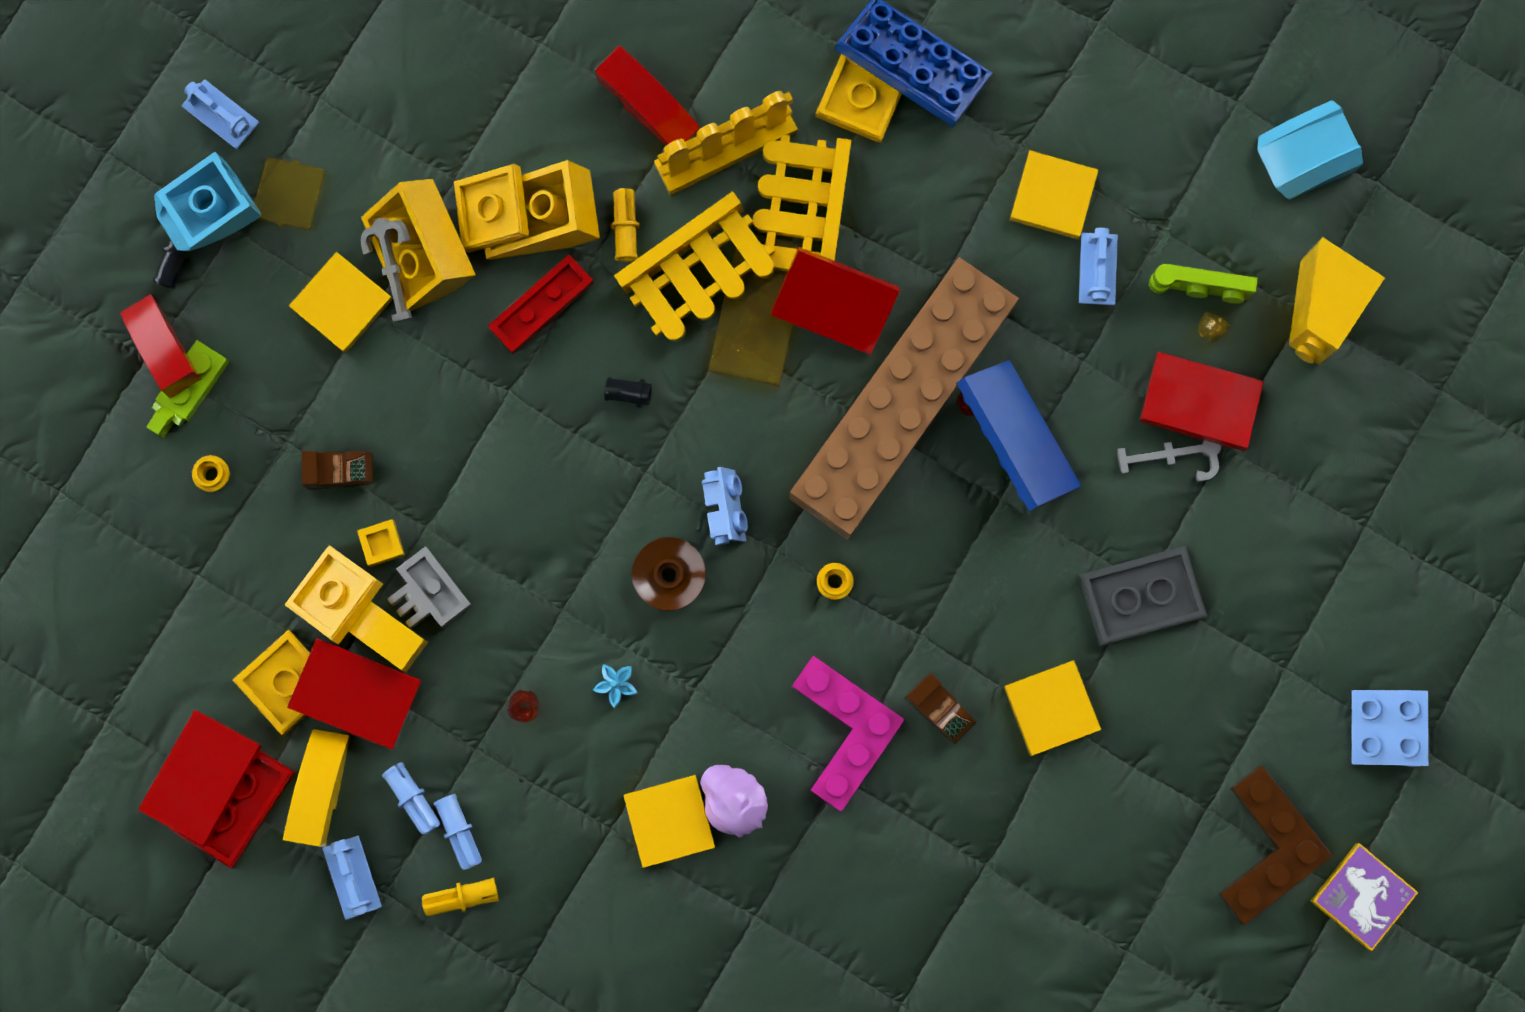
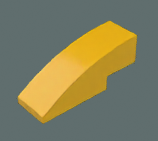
M372 601L348 631L404 672L408 671L428 643Z
M317 729L312 730L294 788L283 840L326 847L332 812L337 806L350 735Z

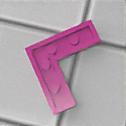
M812 656L792 685V688L850 727L852 731L810 791L842 812L905 719L815 656Z

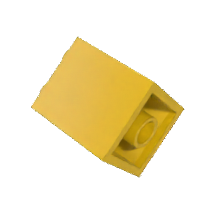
M1324 237L1311 248L1300 262L1289 346L1296 350L1295 354L1300 359L1311 364L1315 362L1318 365L1339 349L1385 279V277Z

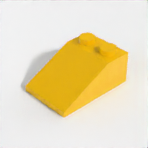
M566 160L522 175L529 236L485 248L486 259L493 260L571 248L599 239L600 235L590 170Z

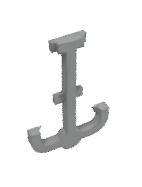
M380 218L374 221L373 227L363 231L361 247L363 254L372 253L371 238L373 235L379 237L386 268H382L383 276L388 275L397 312V314L391 316L392 321L397 322L412 318L411 310L407 311L398 275L400 270L395 262L389 235L391 229H396L398 232L397 243L408 242L410 237L408 229L402 221H388L386 218Z
M1205 440L1202 445L1173 449L1172 442L1164 443V451L1126 456L1125 448L1117 449L1121 474L1129 473L1128 464L1167 458V464L1171 465L1175 464L1174 457L1203 453L1209 457L1210 470L1207 473L1197 470V482L1212 479L1219 470L1217 454L1221 451V445Z

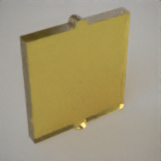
M267 157L255 204L261 212V217L258 219L277 223L280 228L287 225L310 230L326 172L325 169L300 164L296 159L289 162Z

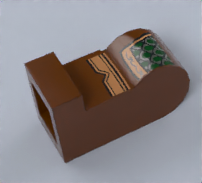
M301 451L302 485L308 490L366 486L374 483L373 453L371 452L318 453L317 451Z
M932 673L927 674L904 697L906 701L953 744H956L976 724L971 715L956 702V699L941 685V682Z

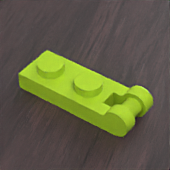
M1162 264L1150 277L1149 287L1157 294H1162L1168 289L1186 291V295L1194 298H1206L1208 295L1221 296L1224 302L1239 304L1243 303L1244 300L1248 301L1256 292L1258 278Z

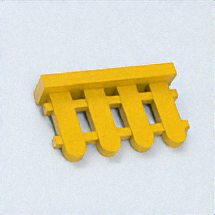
M782 91L771 93L763 99L762 105L752 110L749 107H743L732 113L729 121L719 126L716 123H710L699 129L696 137L686 142L683 139H677L666 145L664 152L658 155V159L654 160V165L670 196L763 151V147L768 141H780L781 134L789 135L790 137L798 134V128L791 117L792 110L789 106L793 102L791 94L789 92L783 94Z
M781 134L780 141L770 140L764 145V160L770 164L777 165L776 175L767 174L758 181L759 194L764 198L772 199L770 210L760 209L753 215V227L756 231L767 234L766 243L761 245L765 247L770 243L775 250V253L770 256L775 266L774 270L788 272L797 249L774 246L776 235L804 239L802 248L811 251L813 240L822 241L821 252H811L835 261L852 140L837 138L836 149L827 148V141L818 140L817 146L791 143L789 135ZM786 166L813 170L812 180L784 177ZM822 171L832 173L831 183L821 182ZM781 200L809 204L807 215L780 211ZM817 206L827 207L826 218L816 216Z
M733 191L614 275L626 294L634 291L635 294L630 297V300L635 307L642 303L656 322L651 327L656 336L663 333L670 341L681 340L686 333L685 326L681 321L685 316L693 312L698 319L709 320L715 314V305L711 298L723 291L728 298L738 299L745 292L744 283L740 278L750 270L759 278H768L773 274L775 266L770 256L775 253V250L770 243L763 247L750 230L749 226L754 222L749 214L743 218L740 216L744 209ZM722 228L723 232L712 239L710 235ZM730 240L745 260L735 268L732 267L719 249ZM690 249H693L694 253L682 260L681 256ZM700 261L716 281L706 289L702 288L690 271V268ZM663 270V275L654 281L651 279L652 276ZM670 282H672L686 302L675 311L660 292Z

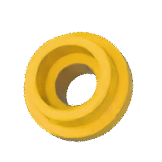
M213 455L200 458L192 469L193 482L199 489L205 492L221 490L225 487L230 477L229 467L226 462ZM215 468L217 470V477L212 481H208L206 479L207 471Z
M830 563L819 571L817 588L824 597L831 600H839L846 597L852 590L853 575L845 565ZM833 575L839 576L842 580V585L839 588H831L828 584V578Z

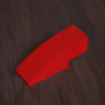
M620 45L595 70L597 81L623 103L624 109L665 145L677 139H683L686 142L700 129V126L678 101Z
M152 294L120 312L140 355L164 394L172 398L201 380L200 375L187 355L186 349Z

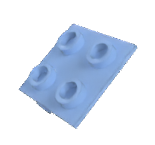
M1352 690V764L1400 765L1407 767L1429 766L1428 691Z

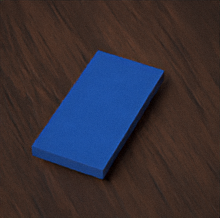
M871 0L839 39L835 50L952 127L956 125L992 75L991 71L883 0Z
M1010 360L966 376L957 382L964 402L971 408L981 426L983 435L989 440L996 452L1001 467L1008 473L1017 489L1018 497L1025 503L1029 511L1081 487L1079 480Z

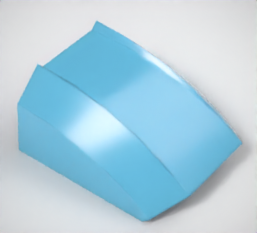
M1333 100L1300 114L1258 137L1257 150L1275 188L1288 200L1353 174L1363 165L1361 146L1358 145L1342 108Z
M216 152L159 190L154 196L157 219L176 249L181 251H191L214 243L237 232L261 217L260 210L238 176Z

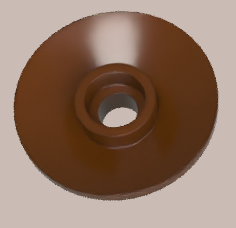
M662 537L649 542L639 551L633 562L632 582L637 594L646 604L659 610L674 611L688 606L699 596L705 584L706 569L700 553L693 545L680 538ZM667 569H672L676 572V578L672 582H666L662 578L663 572Z

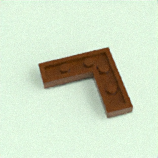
M1258 766L1230 788L1276 847L1273 852L1219 893L1220 897L1243 925H1246L1332 857L1329 850L1263 766Z

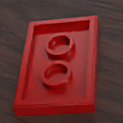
M798 247L772 306L770 315L871 355L898 297L900 287Z
M1158 352L1155 356L1139 422L1245 452L1249 445L1264 381Z
M316 638L287 708L393 749L421 680Z
M194 709L139 806L138 811L193 841L206 846L263 745Z
M260 750L206 846L193 841L170 827L168 829L233 869L296 772Z

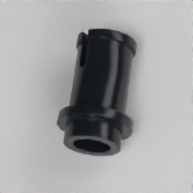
M168 241L167 246H162L161 250L164 251V254L152 281L175 290L185 260H190V256L187 255L189 251L177 250L173 242Z
M612 377L607 378L605 387L618 388L620 392L605 390V401L636 404L637 408H641L642 405L649 406L652 384L646 383L645 379L634 382L613 379Z

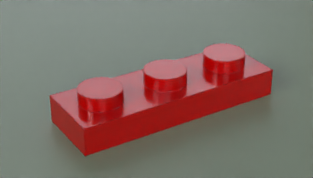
M568 254L492 321L488 328L514 355L594 284V281Z

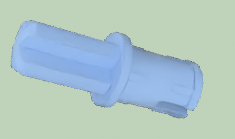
M403 762L396 765L397 768L395 765L382 774V777L387 781L398 798V807L406 810L421 834L424 835L432 832L440 825V821L423 797L424 789L417 787L404 767Z
M456 794L446 796L434 802L433 804L437 808L447 833L443 836L445 839L449 838L461 869L467 870L479 865L482 862V858L470 831L473 826L472 824H467Z

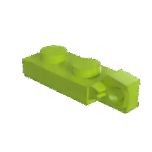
M198 340L193 344L187 355L200 375L201 380L172 398H169L161 391L152 406V409L156 412L146 427L162 438H165L174 423L181 426L186 420L190 421L230 362Z

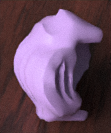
M729 765L709 767L704 772L700 784L706 796L705 813L711 825L723 833L736 835L739 838L751 834L756 829L763 828L762 821L766 819L768 804L765 790L756 781V778L743 769H732Z

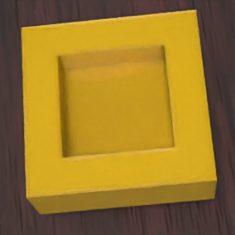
M393 519L357 530L369 567L405 556Z

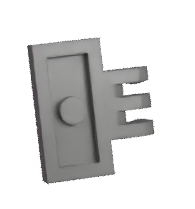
M426 546L396 568L407 584L391 595L388 601L392 606L398 604L404 598L408 601L396 612L400 617H404L414 609L416 614L406 621L409 629L414 628L429 615H432L437 623L444 628L472 606Z

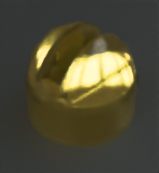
M1205 312L1199 321L1198 334L1202 339L1210 334L1208 342H1217L1226 335L1230 324L1213 313Z

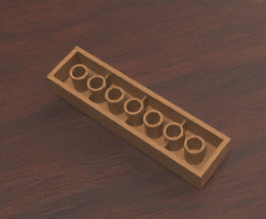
M958 257L790 491L789 499L849 541L958 388L957 382L966 377L1013 311L1019 298Z

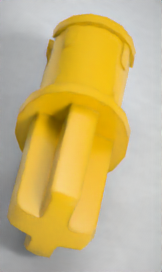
M620 188L613 193L614 222L611 223V229L615 230V260L631 262L638 259L636 229L640 228L635 214V192L632 189Z
M494 878L461 885L459 882L456 883L457 887L422 896L423 911L427 916L458 909L466 912V908L499 901Z

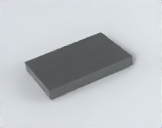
M1186 546L1078 576L1099 647L1207 617Z

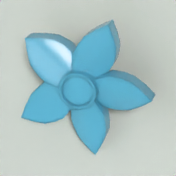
M603 664L602 675L607 681L598 683L593 690L600 694L609 693V701L613 708L619 704L621 693L629 696L638 693L635 687L627 682L631 677L632 666L622 667L616 673L612 667Z

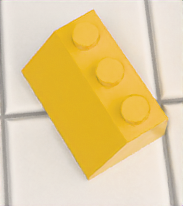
M433 179L399 182L361 216L366 229L373 227L374 221L380 218H386L388 221L400 220L408 229L410 237L408 242L397 243L398 232L396 229H391L389 235L395 262L400 270L398 275L407 311L415 310L456 292L476 275ZM373 235L371 238L372 244L383 268H386L379 237Z

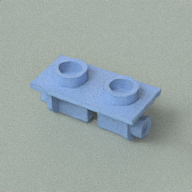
M205 79L198 84L190 82L184 90L188 97L181 106L236 150L260 123Z
M1096 228L1095 233H1081L1079 303L1115 305L1118 235L1109 234L1108 228Z
M717 467L718 471L705 472V479L702 480L705 504L708 507L719 505V511L707 513L711 539H715V545L729 544L730 540L746 542L745 532L748 529V522L744 511L741 510L739 496L742 494V484L735 470L724 467Z
M359 835L331 843L329 846L322 848L345 920L381 908L382 905Z

